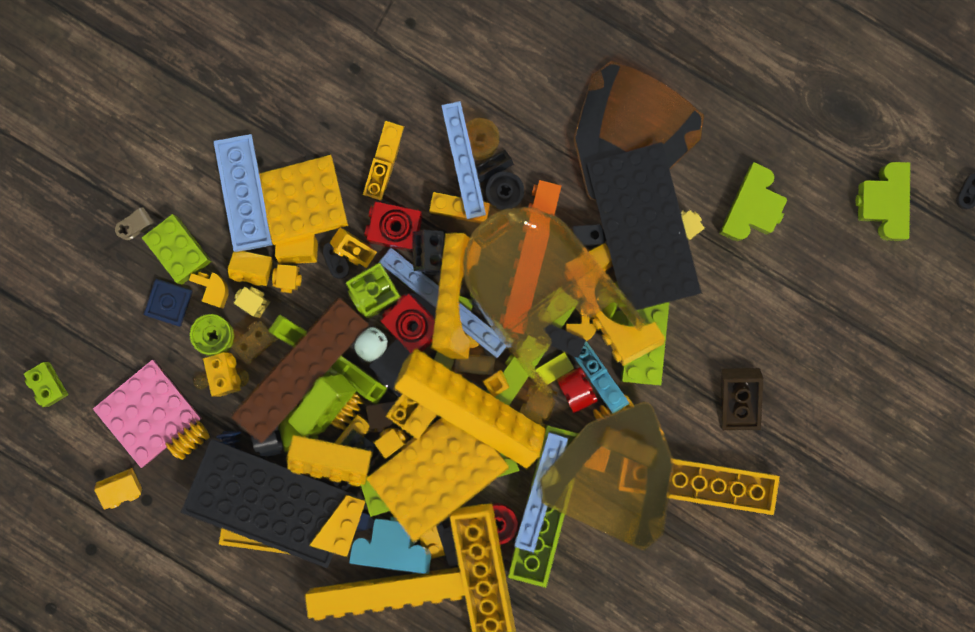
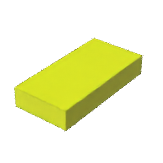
M564 352L532 371V374L540 387L543 388L573 370L574 367Z

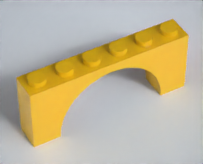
M446 233L432 344L433 349L450 359H468L470 339L466 336L461 324L459 293L466 269L469 266H479L481 247L464 233Z
M604 243L566 263L564 275L568 282L571 281L573 283V290L578 298L581 297L584 301L583 307L585 311L593 316L594 319L592 321L595 327L601 329L604 334L602 335L604 342L607 346L610 345L612 347V354L617 362L620 361L624 366L663 345L665 337L655 322L639 327L624 326L613 322L600 310L595 299V288L601 276L613 267L609 248Z

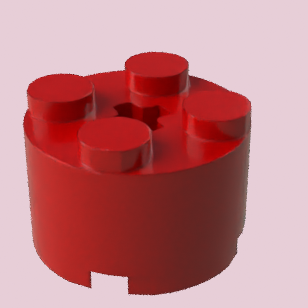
M581 367L556 379L573 413L598 401L590 383L584 378L585 375Z
M503 503L492 504L495 520L503 521L501 528L496 526L501 545L513 539L518 528V522L515 512L509 506Z

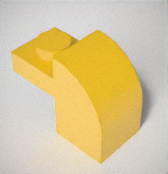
M198 272L197 275L191 273L189 281L207 287L202 302L224 309L229 293L226 281L220 275L213 272L210 279H208L209 275Z
M583 305L580 306L581 324L565 325V331L586 341L593 337L597 328L594 324H590L589 320H592L593 316L585 311Z

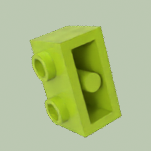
M43 362L24 373L26 385L34 391V398L42 407H49L69 395L50 362Z

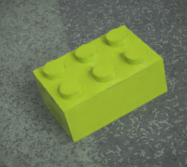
M173 214L142 237L177 284L183 285L189 280L191 273L196 275L212 262L181 220Z
M342 374L319 378L314 383L315 387L303 397L302 404L292 411V417L288 422L303 438L324 432L357 391Z

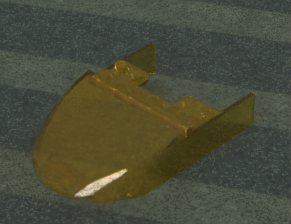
M530 207L506 209L493 214L483 221L470 237L463 259L464 277L467 287L496 335L504 342L547 399L551 397L552 391L530 363L545 353L551 346V339L544 331V328L572 307H575L583 317L588 318L596 315L610 303L614 302L638 331L642 329L645 322L569 227L556 216Z

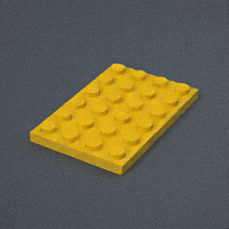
M443 419L366 479L413 542H416L508 470L509 467L494 448Z

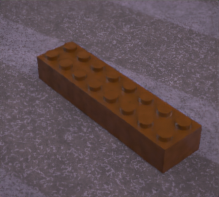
M337 297L232 412L231 417L258 441L263 443L309 392L314 383L328 371L369 324Z

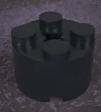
M502 171L494 174L489 179L486 186V199L494 210L507 213L517 209L522 203L524 185L517 175ZM503 188L509 190L508 196L501 195Z
M278 426L263 443L251 434L255 453H260L257 457L266 458L281 454L280 450H283L281 437L277 438L276 431H279Z

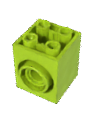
M381 263L346 282L350 289L348 294L360 314L364 313L365 317L369 319L396 304L397 300L401 297Z

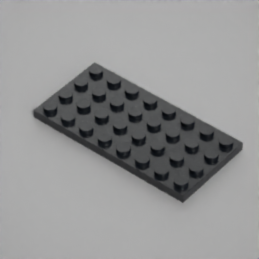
M663 142L587 163L625 313L702 294Z
M211 438L180 513L328 568L334 553L310 546L309 544L320 532V529L328 521L346 495L357 497V495L310 476L293 473L284 466Z

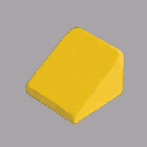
M502 370L483 381L493 397L509 388Z

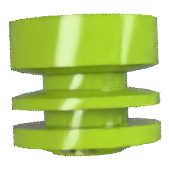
M208 314L201 316L193 323L190 330V339L196 350L207 356H213L223 352L227 353L234 344L235 334L229 322L218 315ZM216 332L218 339H213L212 341L210 334Z

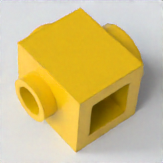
M278 264L277 268H274L272 283L274 287L281 289L280 292L292 293V290H297L298 286H301L302 275H299L298 266Z

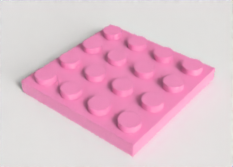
M151 360L93 408L140 468L146 466L167 448L166 442L172 444V437L178 439V432L184 434V427L190 429V422L195 425V419L198 421L202 419L155 360Z

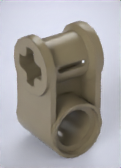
M142 207L120 221L115 227V232L118 237L124 240H131L150 229L154 222L145 208ZM124 227L128 228V234H124Z

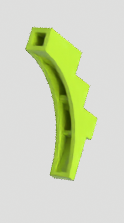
M279 315L269 329V332L293 346L306 330ZM342 355L328 369L334 375L342 374L358 393L375 404H378L387 391V388Z

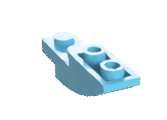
M586 341L579 357L574 358L601 399L614 414L627 406L629 402Z

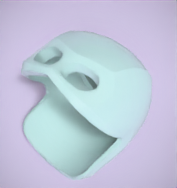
M373 327L363 331L355 342L357 354L366 361L376 360L387 347L385 335Z

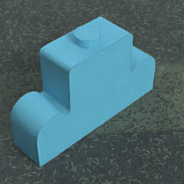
M391 517L390 521L376 519L374 521L372 540L364 538L355 540L352 545L349 563L429 574L431 552L426 547L414 546L413 540L396 518Z

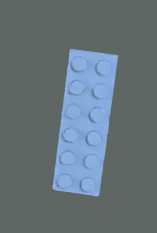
M252 135L213 141L234 252L273 245L266 217Z

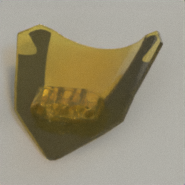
M647 402L639 403L586 424L541 477L542 504L642 551H645L662 537L674 462L652 405Z

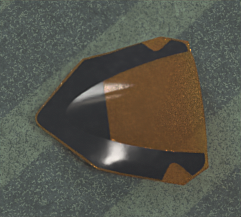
M610 61L591 76L574 135L577 157L588 197L596 201L587 163L663 142L669 169H671L701 140L704 115L684 97L660 81L636 69Z

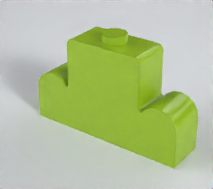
M755 162L749 166L719 234L734 241H741L749 236L750 227L767 235L774 231L777 223L780 224L784 216L782 211L787 199L766 189L774 182V174L770 169Z
M892 162L880 169L879 178L881 181L866 180L859 184L858 195L856 196L858 219L860 221H881L882 224L878 228V235L883 240L905 241L909 239L910 163Z

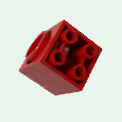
M375 202L369 211L371 223L365 229V236L369 243L413 252V232L420 231L423 217L421 211ZM396 224L402 225L401 230L398 232L393 231V227Z
M404 294L397 300L396 303L398 305L393 309L389 308L382 315L384 318L381 322L410 353L415 349L423 352L433 342L435 318L414 296L410 294L406 296ZM417 322L418 328L413 332L412 324Z

